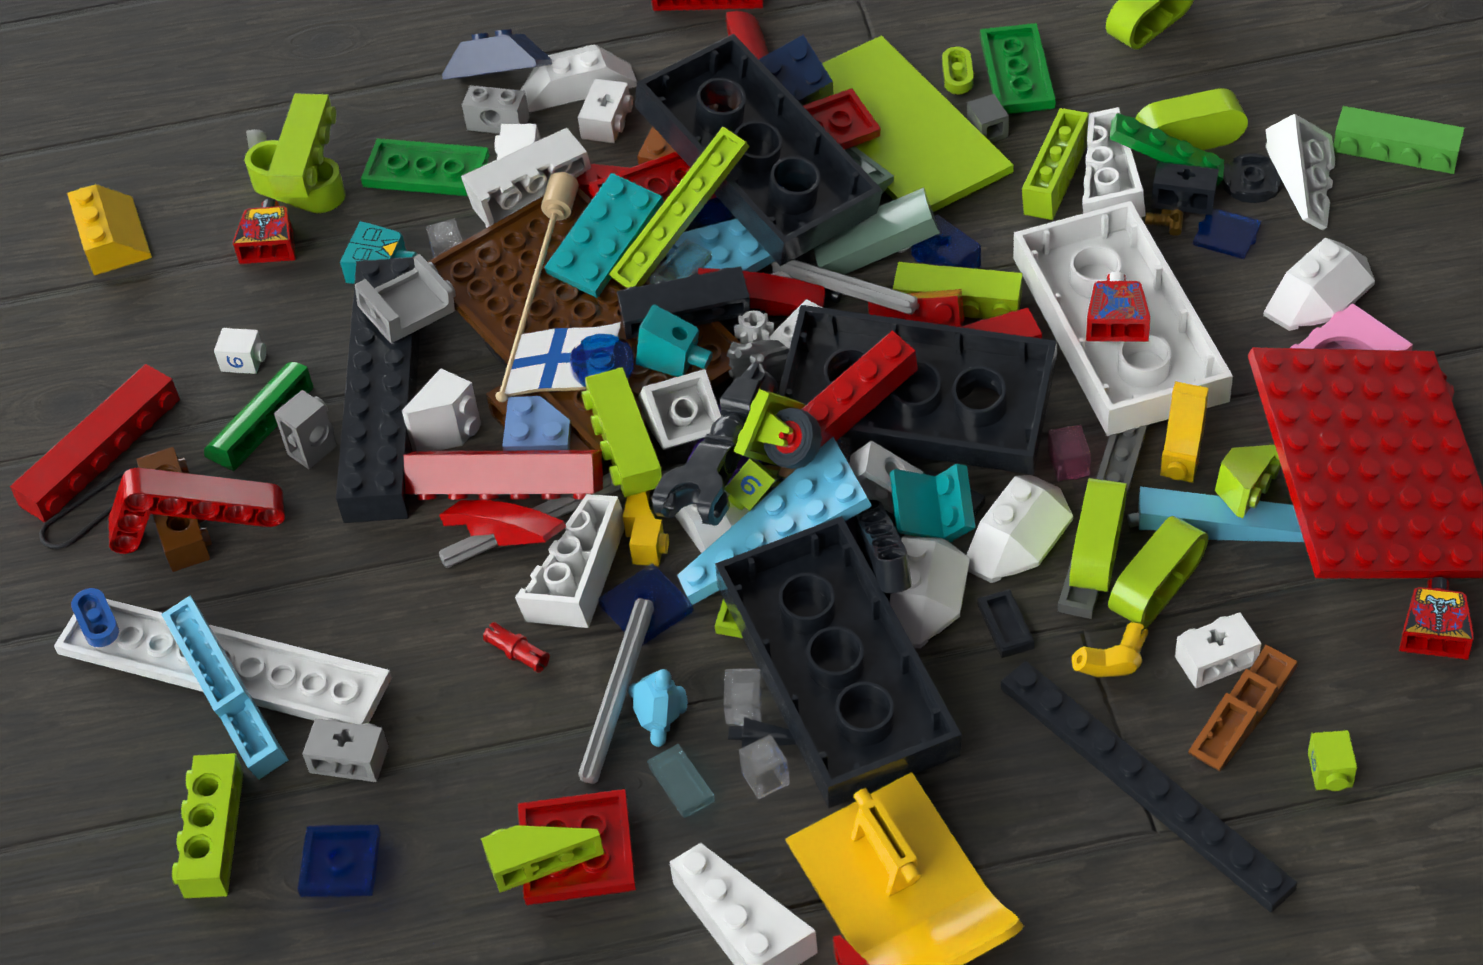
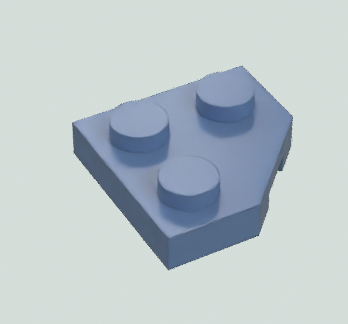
M541 396L508 397L503 451L570 450L571 423L566 416Z

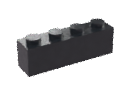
M741 266L723 268L719 271L705 274H692L685 278L670 281L662 280L655 284L640 287L632 286L625 290L617 291L626 340L638 338L639 327L653 304L694 326L737 318L750 311L749 294Z

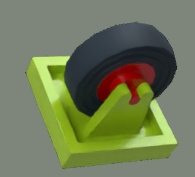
M759 389L751 403L750 412L744 427L738 435L734 452L785 468L797 469L805 467L814 460L819 452L822 441L821 427L816 418L807 411L801 410L806 406L805 404Z

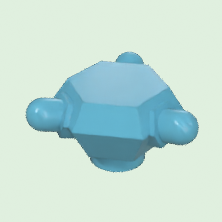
M665 669L642 678L638 683H633L628 688L629 696L634 699L633 710L641 726L651 732L650 740L656 747H661L665 744L667 732L670 731V723L687 709L685 689L682 686H676L671 679L670 672Z

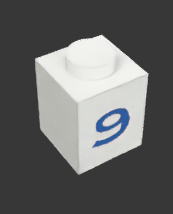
M222 328L214 353L221 372L257 374L260 363L266 358V345L262 343L258 330Z

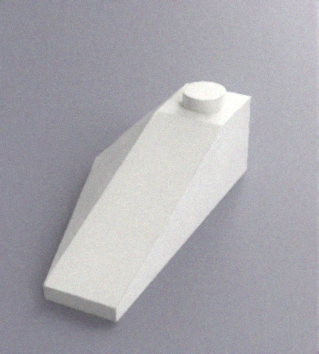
M1293 114L1266 129V149L1302 219L1320 230H1324L1327 228L1330 201L1326 194L1333 184V180L1329 177V171L1335 168L1332 135Z

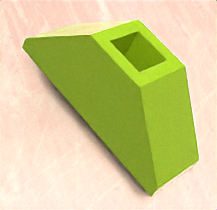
M1275 445L1231 448L1223 459L1215 492L1236 516L1244 518L1251 507L1256 508L1261 494H1266L1271 479L1275 480L1277 478L1281 465L1275 457Z

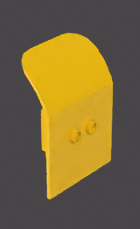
M912 772L871 794L866 788L859 790L854 794L856 802L786 838V843L846 941L870 965H963L1014 937L1024 927L1020 919L1007 909L985 886Z

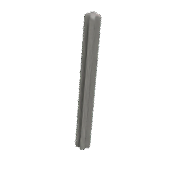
M795 259L782 266L776 261L771 263L773 272H785L795 279L820 285L826 289L909 315L914 314L915 310L919 308L918 298L913 295Z
M608 473L603 476V490L593 495L607 496L621 487L620 485L614 486L611 475ZM562 494L559 499H551L531 509L559 518L576 510L583 499H573V494ZM494 534L470 536L440 550L439 557L442 564L446 568H450L498 546Z
M639 598L635 601L578 773L582 782L595 784L599 779L654 611L653 602L650 600Z

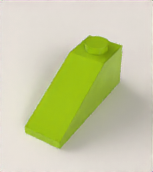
M516 825L508 829H498L489 836L481 838L486 858L500 893L604 854L598 829Z

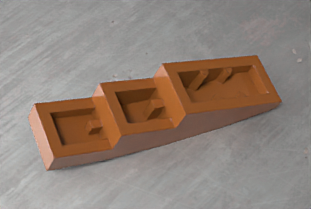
M1265 645L1250 670L1246 668L1231 693L1224 695L1188 753L1214 769L1221 771L1240 749L1279 696L1298 667L1297 661Z

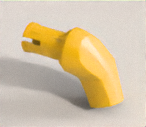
M1132 622L1127 624L1123 639L1118 646L1105 650L1081 647L1072 655L1073 669L1095 677L1123 676L1134 673L1142 664L1140 651L1148 635V630L1144 629L1142 624Z

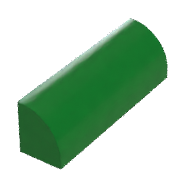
M288 362L204 448L205 458L234 472L278 426L274 413L301 390L309 393L314 388L308 367L297 362Z

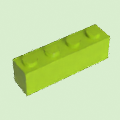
M294 94L267 174L274 197L308 198L311 187L315 186L318 165L323 163V149L330 140L329 130L331 124H335L336 109L331 107L329 95Z
M898 262L893 290L903 293L962 289L964 317L989 319L1020 309L1023 273Z
M623 367L585 377L586 391H582L583 402L586 410L592 409L594 416H591V423L595 435L601 434L603 441L600 442V447L604 460H611L613 465L609 467L614 486L620 485L624 497L655 489L662 478L661 467Z

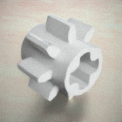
M749 311L743 316H739V325L734 326L735 338H740V342L743 344L768 340V337L774 332L773 322H768V314H763L759 311Z

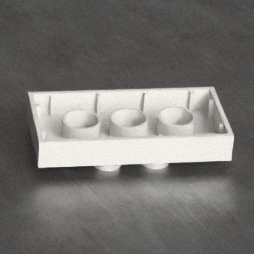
M1131 201L1014 232L1013 259L1020 272L1023 273L1024 280L1107 436L1169 419L1172 390L1175 381L1209 388L1207 408L1230 402L1233 375ZM1119 271L1126 275V281H1138L1142 284L1150 313L1149 342L1086 341L1087 314L1095 282L1107 281L1108 274Z

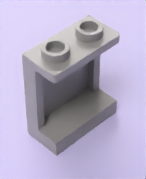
M420 254L414 257L415 267L413 270L387 283L373 288L365 279L355 284L357 306L390 343L455 311L454 297L456 293L453 285L448 280L444 281L438 274L434 264L427 262Z

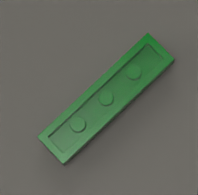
M1117 112L1112 119L1111 140L1160 162L1219 169L1217 186L1222 181L1224 160L1216 154L1205 152L1187 141L1178 140L1160 129H1154L1142 124L1133 117H1127Z

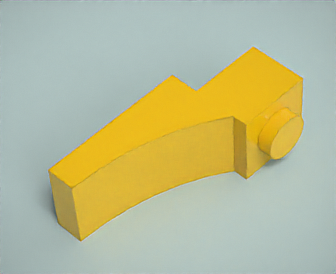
M1175 381L1172 390L1166 440L1162 453L1160 476L1169 477L1174 480L1194 481L1205 428L1209 388Z
M649 490L628 496L622 517L626 537H631L629 545L632 563L659 567L662 553L666 554L668 551L669 535L663 531L662 520L655 519L650 510Z

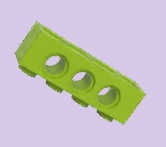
M1063 108L1059 109L1022 187L1024 215L1049 220L1054 219L1087 147L1089 113Z
M236 753L193 756L192 770H187L186 787L188 797L187 800H183L181 806L184 825L183 831H179L177 834L179 860L173 864L172 868L173 882L179 886L184 898L228 896L244 773Z

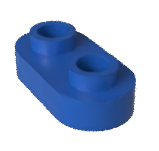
M94 588L85 589L77 593L71 602V607L88 644L93 647H105L113 643L119 635V627L104 594Z

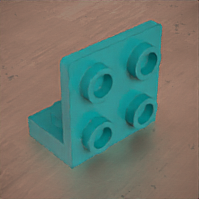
M955 464L937 476L894 469L890 472L898 533L917 537L942 538L952 542L976 528L967 466Z

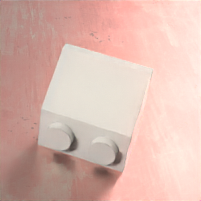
M440 369L402 410L413 452L439 451L463 446L471 436L477 433L481 425L472 382L444 369Z
M705 369L644 386L638 396L648 428L663 450L705 438L706 434H710L714 421L721 417Z

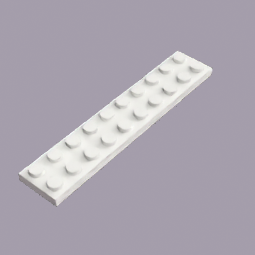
M106 599L119 627V635L113 643L105 647H93L88 644L75 614H73L54 645L59 655L203 692L161 612ZM209 625L256 706L310 720L338 719L344 723L362 725L370 722L392 679L390 670Z

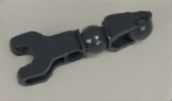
M762 361L753 362L743 375L737 377L722 395L720 400L721 417L714 421L710 434H706L705 440L700 442L688 462L662 476L652 496L653 508L657 516L673 518L683 507L696 504L702 524L716 526L721 522L730 507L727 493L724 490L741 459V455L734 452L738 441V435L749 415L751 403L759 389L778 395V383L771 373L765 371Z

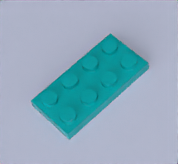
M611 173L545 265L546 273L598 298L612 278L609 273L663 205V197Z

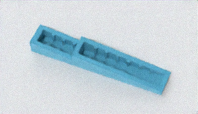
M1140 486L1139 530H1158L1167 518L1175 516L1202 531H1206L1209 537L1208 540L1304 542L1293 505L1259 501L1256 508L1251 507L1244 518H1241L1234 514L1220 496Z
M188 596L162 613L163 619L214 712L221 718L247 768L258 779H261L287 762V756L194 599Z

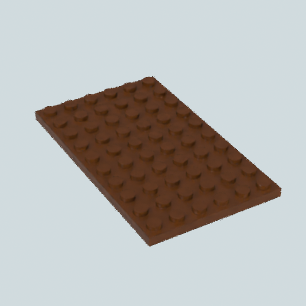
M578 187L570 216L567 219L556 220L523 334L557 328L600 327L621 322L610 370L623 367L647 430L648 425L638 398L642 388L676 378V376L636 364L638 338L626 340L617 291L627 288L611 278L599 297L596 298L548 275L544 269L592 201ZM544 195L428 261L434 264L438 274L444 281L448 280L453 285L456 293L454 308L507 364L550 218L541 210ZM658 265L642 286L655 284L662 280L670 281L675 279ZM719 321L696 326L699 329L697 346L713 352L711 361L706 369L712 389L731 378L728 371L732 368L729 366L730 358L727 357V353L733 341L741 343ZM691 364L686 374L704 369ZM586 389L535 392L570 420L571 430L590 450H601L600 442L603 441L601 434L595 435L591 423V416H594L592 409L586 410L582 398V391H586Z

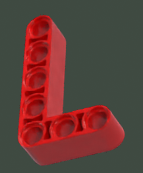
M132 468L127 470L122 476L109 515V547L112 551L120 554H128L137 550L150 514L262 527L278 526L285 519L283 490L278 485L272 483L147 468Z

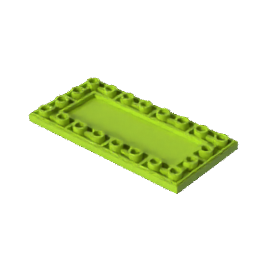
M882 35L822 63L833 81V94L852 88L880 126V137L858 144L855 147L894 176V181L885 190L893 200L924 187L932 211L935 212L1013 173L1014 165Z

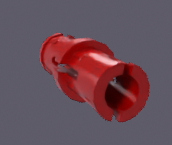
M492 622L489 625L494 629V632L486 628L483 640L505 652L508 659L512 661L517 659L537 673L544 670L539 663L545 667L548 665L550 654L530 644L524 635H515L496 622Z

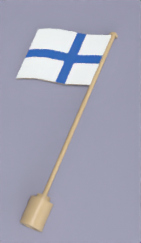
M556 172L549 177L541 210L550 218L502 386L500 392H497L495 395L499 402H505L511 396L539 391L586 389V383H583L585 377L610 370L621 322L600 327L557 328L523 334L556 220L567 219L570 216L579 187L577 179L568 173ZM587 365V369L574 370V366Z

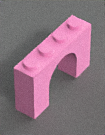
M1352 303L1345 310L1336 312L1330 321L1321 328H1315L1308 338L1300 344H1294L1290 348L1412 351L1413 344Z

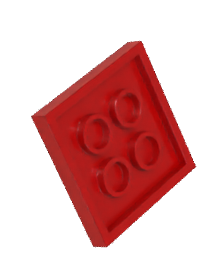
M625 789L518 803L519 826L598 829L604 851L603 855L523 884L526 905L636 890Z

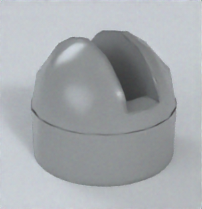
M253 129L246 131L249 149L260 142L268 141L267 135L261 130Z

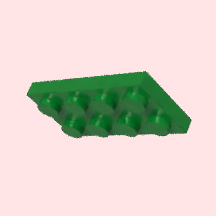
M1037 23L980 29V40L992 94H995L1007 114L1055 109V96Z
M377 138L361 177L362 186L367 188L468 196L461 176L486 165L490 157L488 147Z

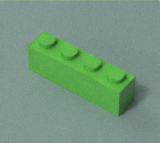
M1343 106L1335 132L1333 147L1336 153L1454 174L1465 127Z

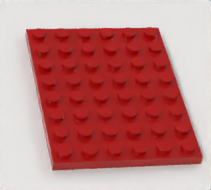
M1252 347L1248 354V359L1315 578H1483V487L1435 352Z

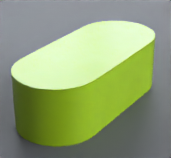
M1118 0L1108 15L1106 32L1133 49H1140L1180 19L1189 10L1194 0Z
M1224 88L1151 103L1144 107L1135 118L1142 124L1154 129H1160L1167 135L1178 140L1187 141L1201 150L1225 146L1236 141L1243 135L1248 125V119L1236 95L1231 90Z
M277 140L260 142L251 147L245 155V164L252 186L259 194L312 213L331 211L337 208L345 198V189L339 167L330 158L323 156V163L318 165L316 171V184L311 187L309 197L302 198L273 196L267 174L278 144Z
M1094 478L1088 479L1073 549L1069 586L1104 592L1109 591L1122 528L1127 483Z
M1175 516L1167 518L1117 579L1110 594L1109 609L1131 622L1142 624L1144 628L1148 627L1200 563L1208 544V534Z

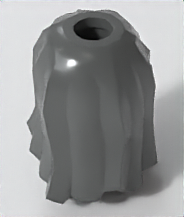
M760 340L747 344L733 341L727 353V357L730 358L729 366L732 368L728 371L729 375L735 381L737 377L743 375L753 362L762 361L765 371L771 373L778 383L782 380L789 348L779 340Z

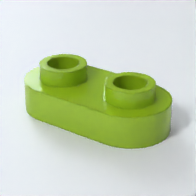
M951 47L945 50L942 55V68L946 90L958 95L969 92L973 88V68L970 52L963 47Z

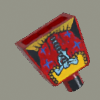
M266 199L262 202L261 208H248L244 211L233 239V246L239 264L296 260L293 228L287 208L280 206L276 200Z
M1433 577L1428 580L1427 588L1417 587L1414 589L1399 651L1468 660L1474 634L1467 597L1463 592L1449 591V581L1447 579Z

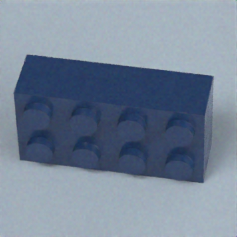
M804 34L759 59L802 106L834 95L833 81Z

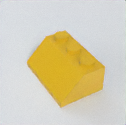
M97 184L67 193L82 245L94 276L152 258L132 196Z

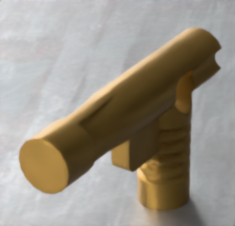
M1162 209V214L1146 212L1145 225H1166L1170 227L1169 233L1171 235L1178 236L1181 234L1183 212L1181 210Z

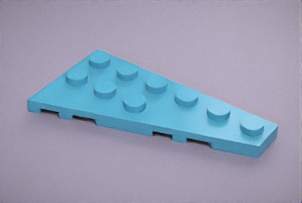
M737 218L683 232L666 254L677 279L698 274V268L723 269L741 266L742 271L757 272L775 261Z
M834 437L819 449L813 461L805 467L797 468L755 505L751 511L746 513L677 575L692 605L719 591L715 563L840 516L846 521L872 506Z

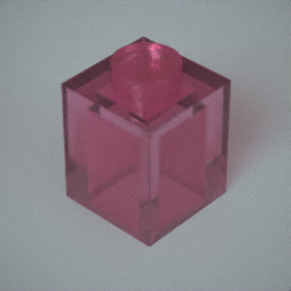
M1081 425L1049 430L1048 454L1057 481L1089 476L1091 452Z

